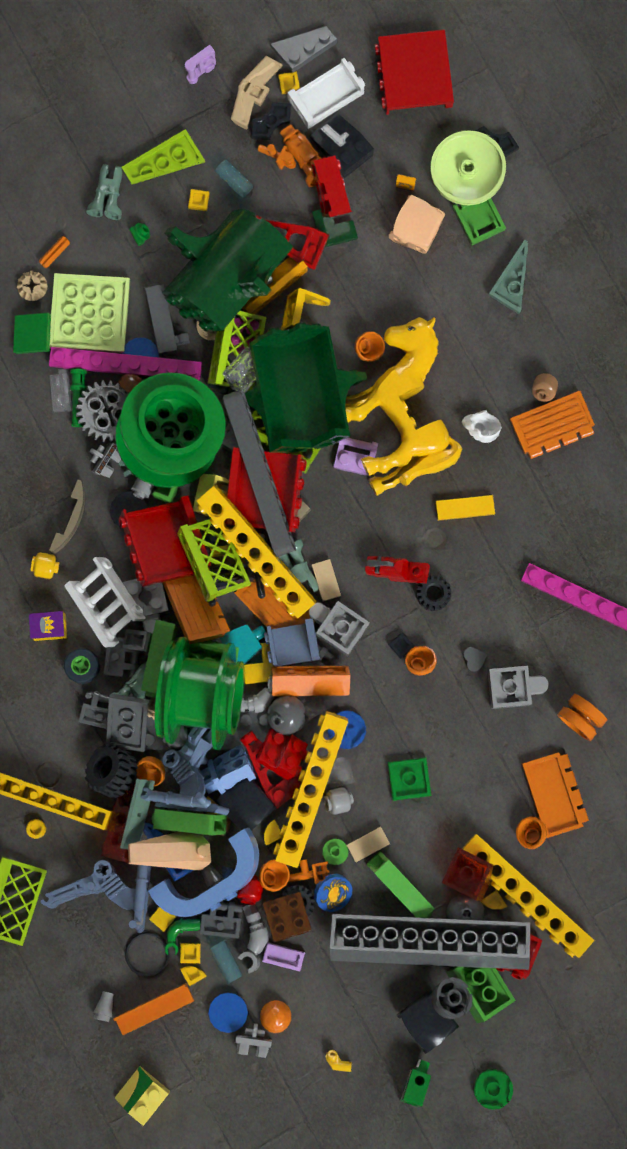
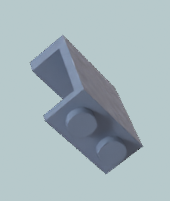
M313 618L306 619L305 624L272 629L271 626H267L268 633H264L266 644H270L271 651L267 652L269 663H273L274 667L320 660Z

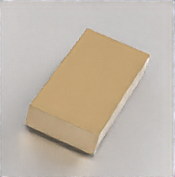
M330 559L312 564L322 601L340 597L341 593Z
M379 827L349 843L347 847L355 862H358L390 843L382 828Z

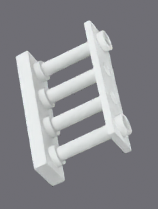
M95 557L93 561L97 568L83 581H69L64 586L104 647H115L119 643L116 633L131 620L144 621L146 618L143 615L142 608L135 603L112 568V563L106 557ZM103 574L107 583L90 597L86 592V587ZM112 589L118 598L100 613L96 603ZM120 605H123L128 613L110 628L106 618Z

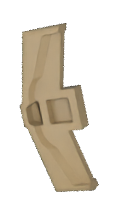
M265 56L242 79L238 86V93L231 120L236 125L246 130L248 129L254 103L259 106L262 105L269 92V88L264 85L281 69L282 63Z

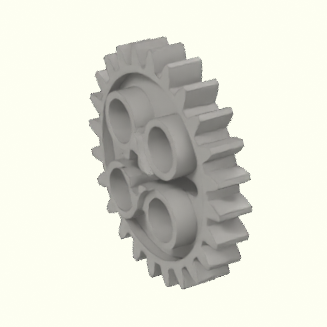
M102 380L101 386L95 382L93 385L94 389L88 386V393L82 392L81 395L84 398L78 399V402L82 405L76 406V409L80 410L76 417L82 418L78 421V424H84L82 431L88 429V436L95 434L94 440H97L100 436L102 442L108 437L109 441L112 442L118 422L115 418V413H121L129 393L126 394L123 388L119 389V383L112 386V381L110 380L109 384L106 385L104 380ZM110 395L114 396L117 402L110 403L107 397ZM99 396L103 397L104 404L99 398ZM90 403H97L99 405V409L93 410L90 407ZM105 408L106 410H111L109 415L107 412H103ZM110 419L114 423V427L111 426ZM104 420L107 426L100 427L97 421Z

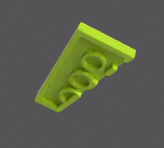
M185 129L122 166V170L133 185L205 163V159Z

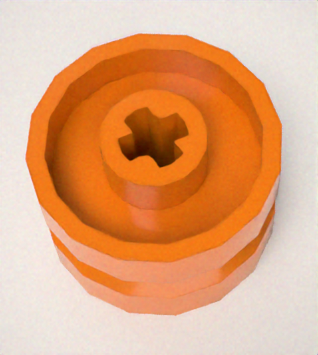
M574 693L568 700V704L572 709L563 707L557 716L578 735L591 741L597 734L593 726L602 728L607 718L593 704Z

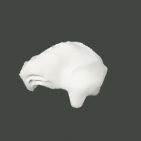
M487 410L467 415L462 419V424L475 440H479L482 443L495 440L502 428L499 420L489 414Z

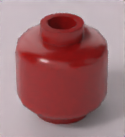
M254 875L246 886L237 891V897L241 899V903L255 905L256 902L261 900L263 887L258 880V876Z

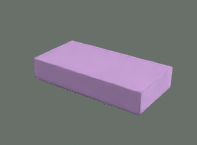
M267 942L262 962L300 972L305 952Z

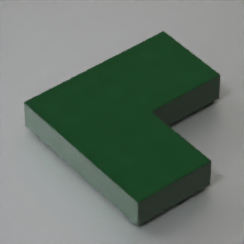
M321 209L312 211L316 229L330 234L325 247L358 239L353 220L335 224L333 217L322 216Z

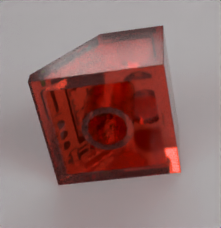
M458 847L442 883L474 900L482 901L491 881L493 864Z

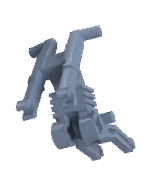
M194 727L181 750H169L163 756V764L172 770L171 774H173V777L180 785V794H175L171 791L160 792L143 788L147 795H142L141 799L161 802L155 804L159 809L171 808L177 809V811L186 810L227 815L229 813L228 808L211 804V801L204 796L206 790L205 778L199 770L201 764L206 765L208 763L205 755L213 747L211 730L203 740L201 737L207 728Z
M105 860L98 861L94 866V872L91 876L46 893L45 896L49 900L47 902L41 900V903L50 909H54L58 905L80 896L105 892L107 897L121 908L126 910L134 909V920L129 922V927L135 928L138 933H142L145 928L151 866L138 865L137 878L135 879L136 889H131L116 874L114 866ZM105 867L108 868V869L106 870V873H107V874H106V875H103V874H102V873L104 872L103 868H105Z

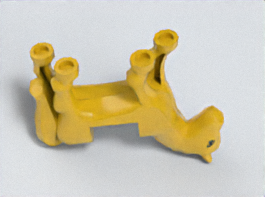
M418 317L405 325L389 327L384 334V341L389 346L404 351L406 353L398 364L389 368L381 375L372 387L356 395L346 396L345 408L348 423L351 420L363 421L375 407L380 406L401 434L402 443L392 454L377 458L367 456L361 459L362 465L369 476L376 472L384 474L391 468L399 466L394 472L385 477L374 476L369 479V483L376 496L382 494L387 489L394 488L398 483L407 486L418 476L437 473L449 468L458 461L462 452V446L449 436L442 420L431 422L416 430L417 425L414 418H409L407 414L408 407L405 400L423 390V382L438 354L437 347L439 342L433 330L435 317L429 321Z

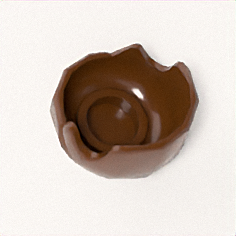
M125 374L118 383L127 393H130L143 380L137 375Z

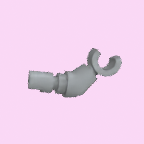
M271 675L268 678V688H264L257 695H253V697H248V700L243 698L241 712L249 709V711L259 713L269 708L276 697L272 696Z
M256 905L243 907L247 922L251 924V927H249L251 933H249L250 940L247 947L249 950L240 954L238 958L241 960L246 956L252 958L253 966L247 969V974L259 968L260 958L258 954H261L269 937L267 927L264 928L263 922L260 923L259 919H261V916L257 911Z

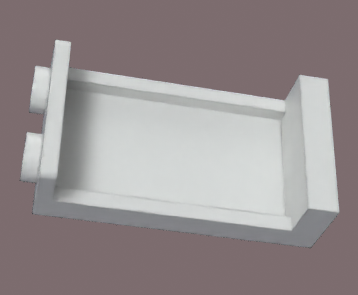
M345 58L341 59L339 65L299 90L295 91L292 89L288 92L289 102L308 129L364 94L365 83L360 76H356L354 66L350 61L347 62Z

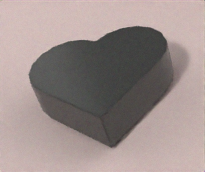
M473 647L467 648L463 656L467 661L468 670L471 672L479 671L487 654Z

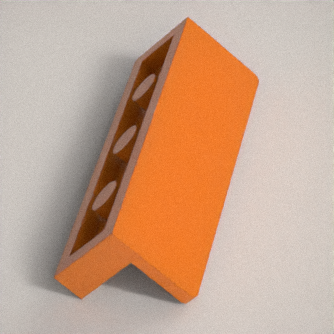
M349 666L271 667L272 696H345L350 694Z
M184 983L114 1017L113 1020L117 1022L122 1035H125L195 1000L187 983Z

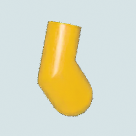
M335 1050L327 1052L326 1061L333 1070L351 1072L352 1062L341 1061Z

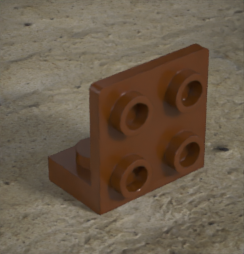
M300 892L263 903L274 942L312 931Z

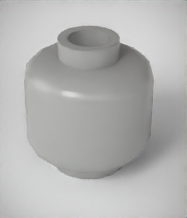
M340 787L329 790L326 796H324L323 802L325 809L330 811L331 814L336 815L348 812L351 804L354 803L351 792L348 793L346 788Z

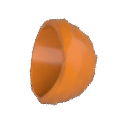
M364 332L356 339L354 349L361 360L373 362L383 355L385 342L376 332Z
M426 646L412 648L407 653L405 659L407 670L418 676L431 673L437 663L436 654Z
M146 756L137 763L136 777L138 779L155 781L154 786H158L164 781L165 767L158 758Z
M536 817L524 818L517 825V840L525 848L536 849L546 839V826Z
M275 859L266 862L259 872L261 886L271 892L281 890L289 881V869L286 864L277 862Z
M278 1000L268 1002L263 1006L260 1013L261 1024L268 1032H283L291 1022L289 1007L284 1002Z

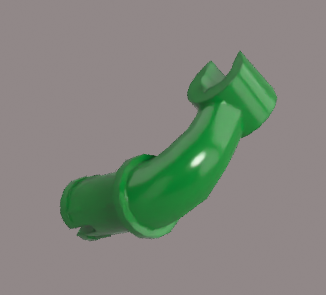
M180 918L169 926L166 936L167 944L165 946L167 955L168 948L172 947V945L175 948V955L177 954L176 937L178 933H183V931H200V919Z

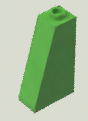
M159 620L155 622L141 690L145 692V696L156 698L162 658L167 644L171 640L175 641L178 629L175 624Z
M155 809L152 815V823L154 824L153 829L204 835L226 834L227 815Z
M381 851L366 864L416 918H429L432 915V911L435 908Z

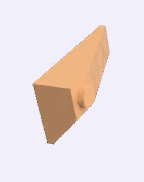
M175 832L128 845L129 864L202 870L211 863L210 843L202 834Z

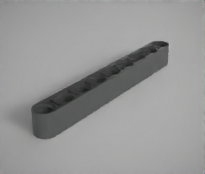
M242 389L224 395L223 400L274 553L279 557L296 551V546L289 531V525L246 396Z

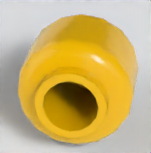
M39 552L36 556H33L31 571H33L35 577L51 579L54 573L58 574L59 562H56L55 555Z

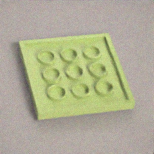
M54 273L50 349L51 347L98 352H124L130 278Z

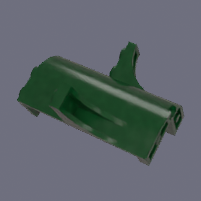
M233 210L214 232L205 237L190 236L179 230L176 226L169 227L165 232L168 241L172 245L177 246L181 250V254L186 259H190V261L162 293L166 296L165 300L170 305H175L179 309L178 312L183 318L196 319L199 322V326L206 332L223 331L251 297L267 296L271 291L267 286L270 276L293 248L292 244L274 226L263 218H256L254 216L255 213L249 210Z
M300 322L295 324V327L292 329L280 330V328H271L268 330V333L257 336L255 340L249 343L257 385L253 386L252 390L245 391L244 394L249 407L252 406L257 410L264 422L271 453L306 452L307 449L324 448L350 437L345 408L346 396L351 386L367 380L366 372H358L356 369L344 371L343 368L337 369L329 326H321V324L308 325L306 322Z

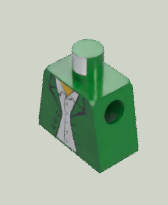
M419 1059L416 1070L411 1069L409 1071L400 1101L416 1107L423 1106L431 1075L427 1074L429 1062ZM416 1077L421 1079L420 1086L415 1083Z

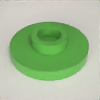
M331 839L323 847V857L329 864H342L348 857V847L342 840Z

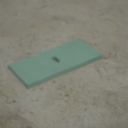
M136 780L120 848L128 849L129 844L141 841L150 801L141 799V796L147 795L143 788H149L153 791L155 781Z

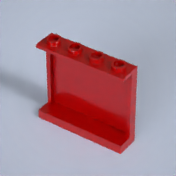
M445 30L378 37V44H375V53L380 58V61L377 62V70L382 75V79H379L380 91H384V97H381L382 109L386 108V115L389 114L390 110L443 104H445V108L453 107L454 97Z
M233 447L227 498L253 528L266 529L240 448ZM264 451L289 525V531L295 532L296 528H299L300 518L297 517L298 509H301L302 506L300 490L304 488L302 472L306 470L307 461L300 454ZM227 518L225 520V524L235 525L233 519Z
M188 495L181 497L178 502L128 513L126 509L122 510L119 517V525L121 528H124L125 544L130 547V560L132 564L135 563L136 579L141 582L142 587L195 575L177 535L180 526L186 524L190 526L197 523ZM200 529L192 530L195 537L202 539ZM202 544L200 548L201 553L208 556L205 545Z

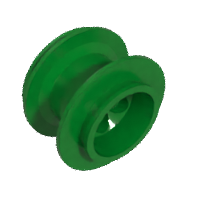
M161 373L151 376L136 385L123 404L115 432L119 456L132 474L148 484L167 488L184 486L197 480L211 466L224 439L225 415L216 395L201 381L180 373ZM158 413H165L167 418L159 417ZM177 417H183L186 422H179ZM146 426H152L155 431L149 432ZM183 435H190L192 437V440H185Z
M180 637L178 641L171 640L167 644L159 671L155 700L156 734L158 737H165L166 743L173 744L176 741L181 725L211 729L214 750L222 748L227 731L228 734H235L242 708L245 668L243 661H237L236 663L234 643L226 644L221 661L190 658V646L187 637Z

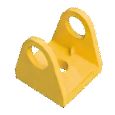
M298 288L287 295L281 330L292 329L295 327V324L300 323L303 303L329 306L331 300L308 290Z

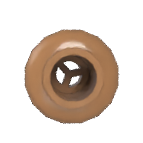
M543 373L538 375L532 386L533 396L540 401H551L558 389L557 379L551 374Z

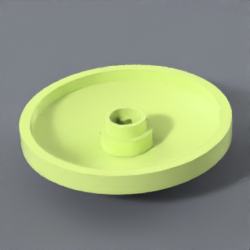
M461 131L448 136L437 146L431 160V177L436 189L447 200L460 205H476L493 197L502 186L506 174V160L500 146L488 135L477 131Z

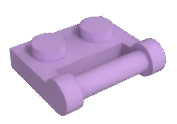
M211 45L185 62V69L188 72L187 81L190 84L197 83L199 76L205 72L209 73L214 69L216 59L215 51Z
M351 438L340 441L333 468L369 476L361 462V459L368 455L344 450V446L349 445L370 450L369 456L375 458L378 443H368Z

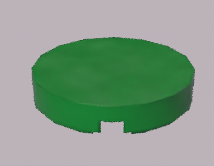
M487 1069L476 1078L474 1095L483 1107L491 1110L501 1109L512 1098L513 1084L509 1076L503 1071Z

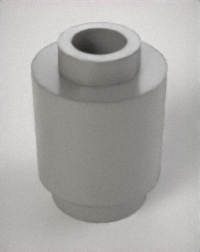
M137 478L131 490L134 492L133 495L143 500L149 497L154 485Z

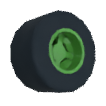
M79 648L73 650L64 660L65 674L76 683H89L99 673V660L93 652L87 649Z

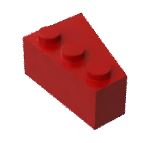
M334 155L310 161L322 216L334 217L352 212L345 191L344 179L340 173L341 165L339 159H336Z

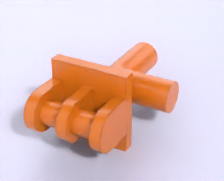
M261 144L258 146L259 152L277 159L276 163L280 170L284 166L289 169L296 167V161L287 146L284 145L281 153L276 151L273 144L267 147Z
M307 859L300 860L301 872L290 874L289 882L314 878L315 884H318L320 881L322 882L330 873L327 870L328 861L312 864V870L309 871Z

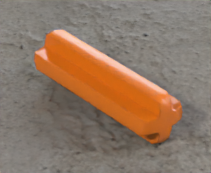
M61 236L39 260V263L44 268H48L68 247L70 241L66 237Z

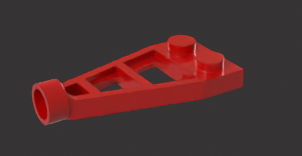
M265 219L274 227L286 229L287 234L285 238L288 241L294 233L306 236L302 251L292 248L287 255L297 263L303 261L309 268L315 270L330 234L310 226Z
M250 731L240 741L247 749L265 794L279 808L293 797L295 788L299 789L301 781H298L300 774L289 780L283 778L275 785L271 784L267 776L268 768L265 766L261 767L259 762L256 761V754L259 753L263 742L257 738L253 731Z

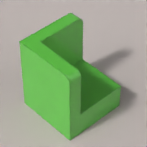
M157 487L156 492L154 491L152 495L155 499L165 503H173L179 487Z

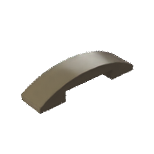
M77 480L71 498L77 501L64 535L56 532L49 549L51 553L56 554L70 541L80 524L85 505V489L81 480Z

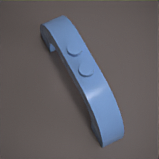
M245 828L228 839L237 855L236 868L229 877L196 898H186L180 895L170 879H167L148 890L154 902L169 914L189 917L209 909L214 911L222 906L221 901L225 899L230 901L238 895L236 892L246 886L253 878L259 863L258 844L250 828Z

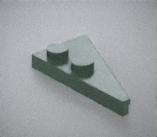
M526 240L523 241L489 293L490 297L517 314H520L522 308L528 241Z

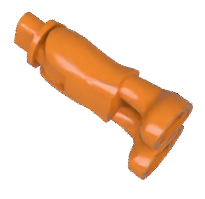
M289 125L280 132L284 138L283 142L299 163L300 169L304 170L307 176L305 182L308 187H314L316 185L310 161L320 159V153L313 148L305 135L300 133L298 129L295 130L292 125Z

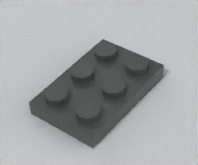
M110 694L106 745L111 744L122 749L145 751L149 699Z

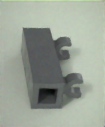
M151 284L145 289L159 356L161 358L178 354L177 345L190 343L188 333L175 336L169 305L165 300L166 296L162 293L165 290L164 284Z

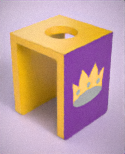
M63 611L29 614L30 638L34 641L67 639L66 614Z

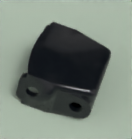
M248 778L237 782L215 801L216 804L229 809L228 818L241 830L250 828L252 831L277 808L254 780L249 781Z
M432 989L407 1005L397 1014L399 1019L402 1018L408 1032L423 1048L425 1054L434 1049L459 1027L454 1019L443 1018L435 1011L431 1000Z

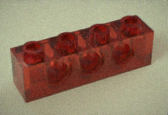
M136 783L131 784L130 790H126L124 795L117 797L116 803L113 806L112 819L107 827V837L102 845L101 856L129 863L128 849L120 847L126 823L123 824V819L126 817L127 822L130 809L128 801L130 798L132 801ZM121 836V841L118 844V838Z

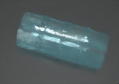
M224 160L216 168L215 171L222 180L242 198L252 190L253 185L227 160Z
M225 940L209 948L227 984L243 976Z

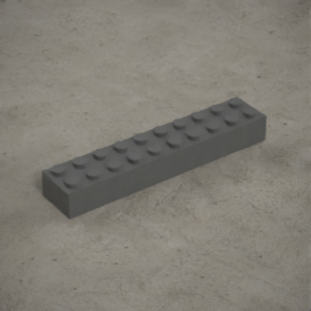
M333 914L329 949L331 961L529 970L530 923Z

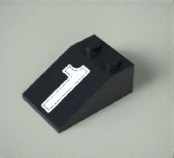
M339 113L309 135L326 157L335 155L336 159H339L341 165L340 173L344 179L369 160L374 153V148L366 138Z

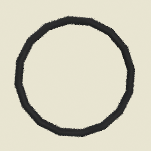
M139 933L138 935L133 937L127 945L125 953L126 962L130 969L139 976H156L157 974L162 972L168 964L170 957L169 948L165 964L162 966L160 970L151 974L139 973L132 967V965L129 962L128 952L133 941L139 938L140 936L151 935L156 936L158 939H160L165 946L167 944L165 940L156 933Z

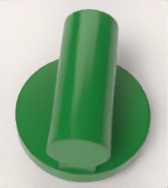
M137 223L129 229L138 246H141L150 238V230L145 224Z

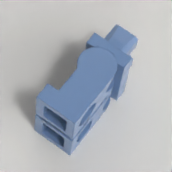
M242 744L218 756L214 761L212 759L208 760V767L200 771L205 778L204 784L208 794L216 790L222 794L226 792L225 789L232 788L235 783L245 778H248L249 781L256 779L250 758Z

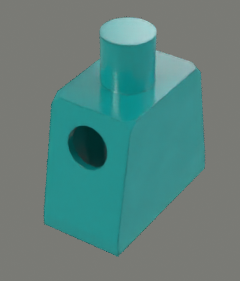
M246 624L225 633L224 637L219 639L223 644L234 643L235 647H239L237 661H243L245 665L262 649L259 640L265 637L264 633L266 631L262 625L251 631Z

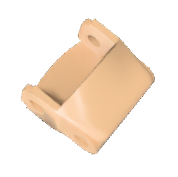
M408 195L405 204L397 216L394 229L389 234V238L404 247L421 253H427L442 224L445 213L422 199Z

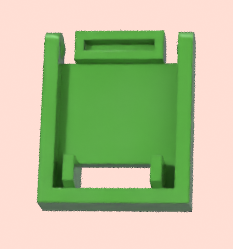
M491 198L476 205H460L461 210H459L456 203L452 205L471 246L506 229ZM489 225L493 226V230L479 236V230Z

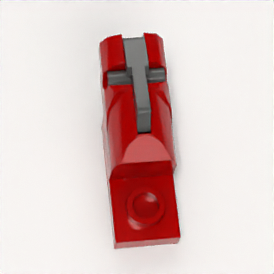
M368 556L365 572L367 575L388 578L395 582L427 584L430 565L428 563L409 562L407 559Z

